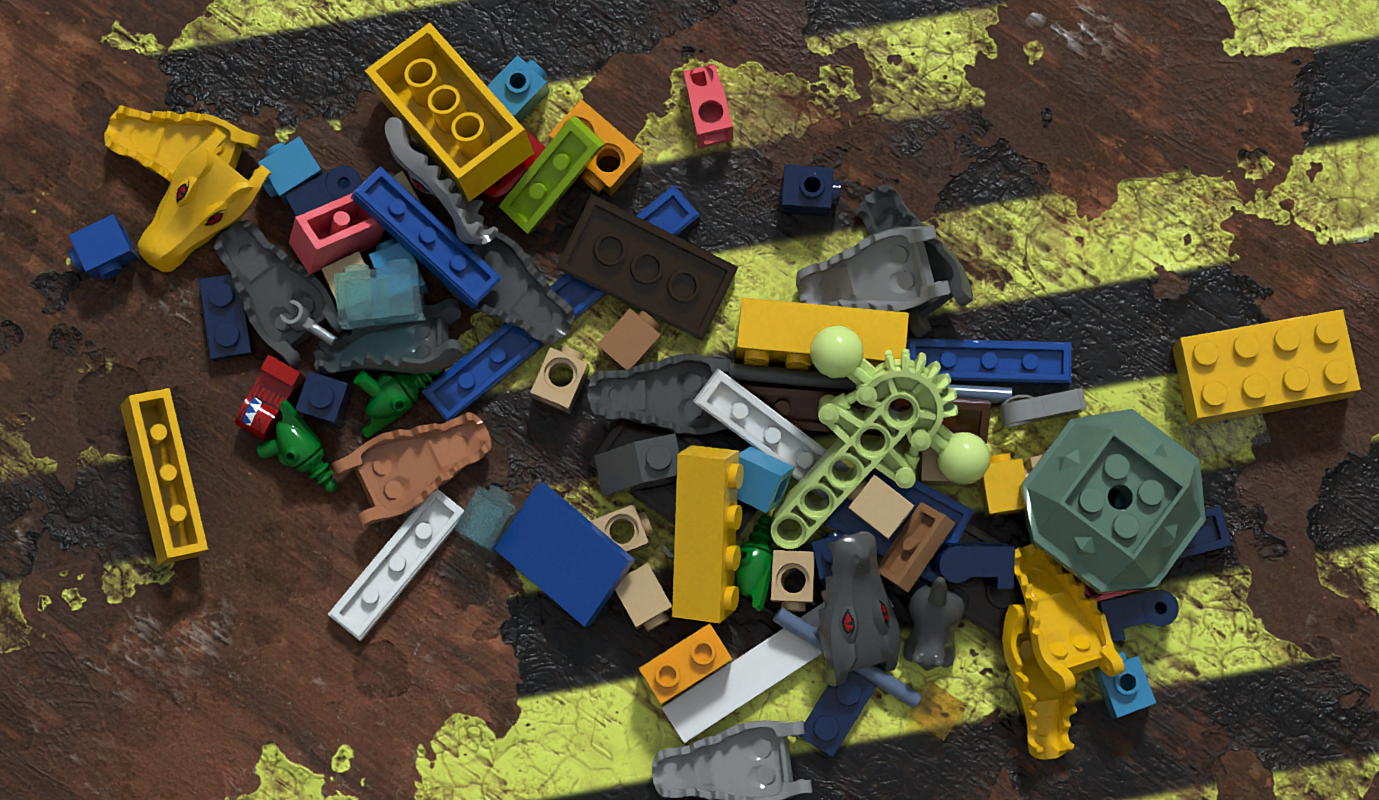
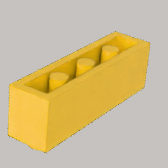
M170 388L130 395L120 407L158 565L198 557L208 550Z
M691 445L677 454L672 617L720 624L738 606L739 588L734 586L735 571L740 564L741 550L739 546H736V530L740 528L742 522V507L737 505L738 489L741 488L744 478V468L742 464H739L738 450Z

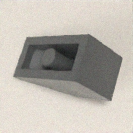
M676 434L632 442L595 455L602 496L605 497L677 482V454L679 453Z

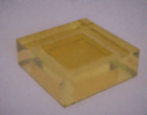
M932 682L908 717L944 741L967 706Z

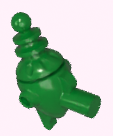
M442 369L434 372L409 375L396 372V376L385 372L378 375L376 380L364 370L360 371L355 376L353 382L370 396L365 409L366 414L369 416V421L362 429L363 435L366 438L372 436L409 411L414 406L413 402L417 403L419 389L421 387L424 390L427 389L426 382H433L431 375L439 374Z
M283 400L279 404L283 418L276 425L277 438L258 444L257 452L259 457L267 459L278 455L279 461L283 465L290 466L298 472L308 471L310 473L309 479L316 478L315 483L317 485L324 483V489L327 492L336 491L338 483L335 479L330 478L333 471L327 470L329 463H323L322 461L324 447L321 446L320 439L313 433L287 400Z
M762 515L759 518V525H755L753 532L749 535L751 541L745 542L740 546L741 559L739 567L735 571L734 585L737 584L743 596L752 597V606L757 611H761L764 607L772 577L773 550L770 545H772L773 539L771 537V528H769L771 527L772 518L769 515Z

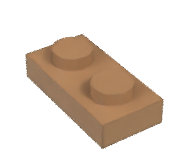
M920 502L879 562L878 566L881 576L904 591L909 592L940 545L944 542L955 522L941 512Z

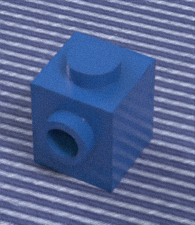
M114 214L69 235L74 248L69 249L68 252L76 269L79 272L85 270L93 279L98 277L101 280L112 278L123 271V265L138 259L122 222Z

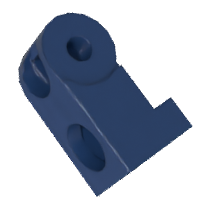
M342 165L319 175L284 195L297 217L353 193L362 184L360 174L354 168Z
M992 542L943 543L930 560V566L934 574L938 577H943L949 582L961 583L970 577H986L987 585L997 589H1014L1015 547L1009 544Z
M1155 590L1097 603L1098 610L1106 616L1113 643L1125 640L1123 629L1140 625L1149 628H1160L1171 624L1179 612L1176 598L1165 590Z

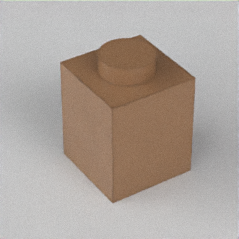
M629 308L597 344L598 352L619 370H627L640 365L661 342V334L657 332L660 325L646 312L641 311L637 315Z

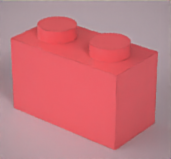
M352 193L295 217L289 244L309 275L358 251L361 253L380 244L384 228L350 198Z

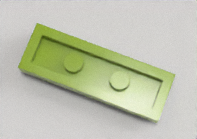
M576 116L570 118L498 207L527 234L531 233L556 205L605 143Z

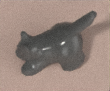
M941 576L935 579L931 587L925 581L914 583L907 595L908 610L913 625L904 645L903 656L907 661H914L926 671L939 666L948 668L954 664L956 657L954 629L964 618V614L969 607L967 593L959 587L950 591L947 590L946 581Z

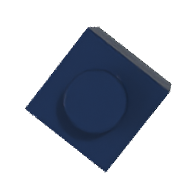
M308 371L295 411L303 418L341 429L354 390L348 383Z

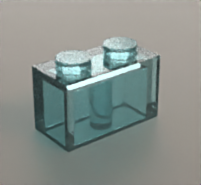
M390 260L385 262V267L369 269L367 264L348 265L343 268L344 272L333 273L338 323L343 330L426 320L421 271L417 264H410V260Z

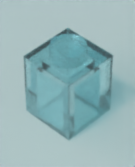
M491 485L489 490L478 486L454 530L493 553L494 548L517 512V508L510 503L513 496L494 485Z

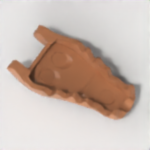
M468 412L442 424L433 423L417 426L410 430L398 429L382 433L361 445L348 456L333 462L332 466L338 476L355 470L372 508L366 509L357 515L361 527L369 524L399 517L416 508L439 487L456 476L463 468L489 454L492 443L483 421L473 413Z

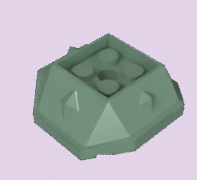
M1133 409L1070 419L1019 486L1031 543L1098 594L1156 588L1206 521L1200 459ZM1109 490L1120 491L1125 496V509L1118 510L1110 505L1108 501Z

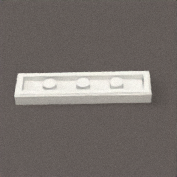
M717 368L693 400L694 403L754 448L795 467L792 476L798 481L827 452L820 444L719 368ZM841 460L834 464L835 468L839 471L847 472L850 468ZM821 489L812 490L822 499H825L828 496V494Z
M437 489L413 511L328 615L359 641H362L463 520L467 512Z

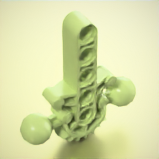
M829 326L816 334L810 347V357L813 365L821 374L830 378H843L847 376L856 384V390L847 395L842 393L836 397L829 394L824 395L819 400V420L827 425L839 439L782 499L781 504L775 507L772 514L771 536L778 546L784 549H794L804 544L874 468L895 481L900 488L907 489L912 487L916 480L915 469L920 460L918 454L920 451L928 449L929 446L938 452L937 463L939 470L948 480L957 484H972L984 476L989 468L991 458L989 448L979 436L970 432L952 433L942 424L943 418L953 417L958 414V407L951 403L957 398L956 389L948 387L951 383V376L948 373L938 375L941 369L938 361H934L925 367L926 354L923 352L919 353L915 361L910 360L909 349L905 348L902 350L901 359H894L892 350L888 349L885 351V362L874 367L863 358L864 348L862 341L853 330L844 326ZM899 398L906 399L912 404L904 412H896L889 405L892 401ZM858 401L860 404L868 407L862 411L851 406V404ZM868 429H877L883 433V437L876 442H868L861 435ZM906 434L911 446L909 451L904 452L898 442ZM841 459H849L856 466L851 471L843 472L836 469L834 464ZM813 489H821L828 496L822 501H813L809 499L807 493ZM785 519H794L799 522L800 527L790 531L782 528L779 523Z

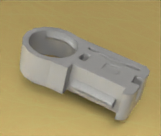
M1082 388L1039 397L1015 395L1008 398L998 407L1003 428L1079 414L1087 409ZM1016 398H1026L1023 400L1007 403Z

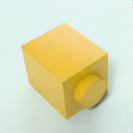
M1010 453L991 456L989 468L984 476L979 479L985 518L1025 512L1019 486L1026 478L1022 458L1011 460Z

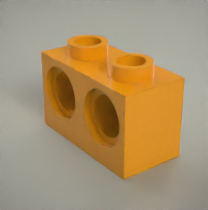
M581 99L549 134V139L551 142L570 118L576 116L605 145L583 170L584 174L581 176V179L595 192L600 193L603 189L612 196L643 162V151ZM605 156H613L620 161V165L613 172H604L598 168V162Z
M709 623L641 666L639 671L662 706L730 663L732 657Z

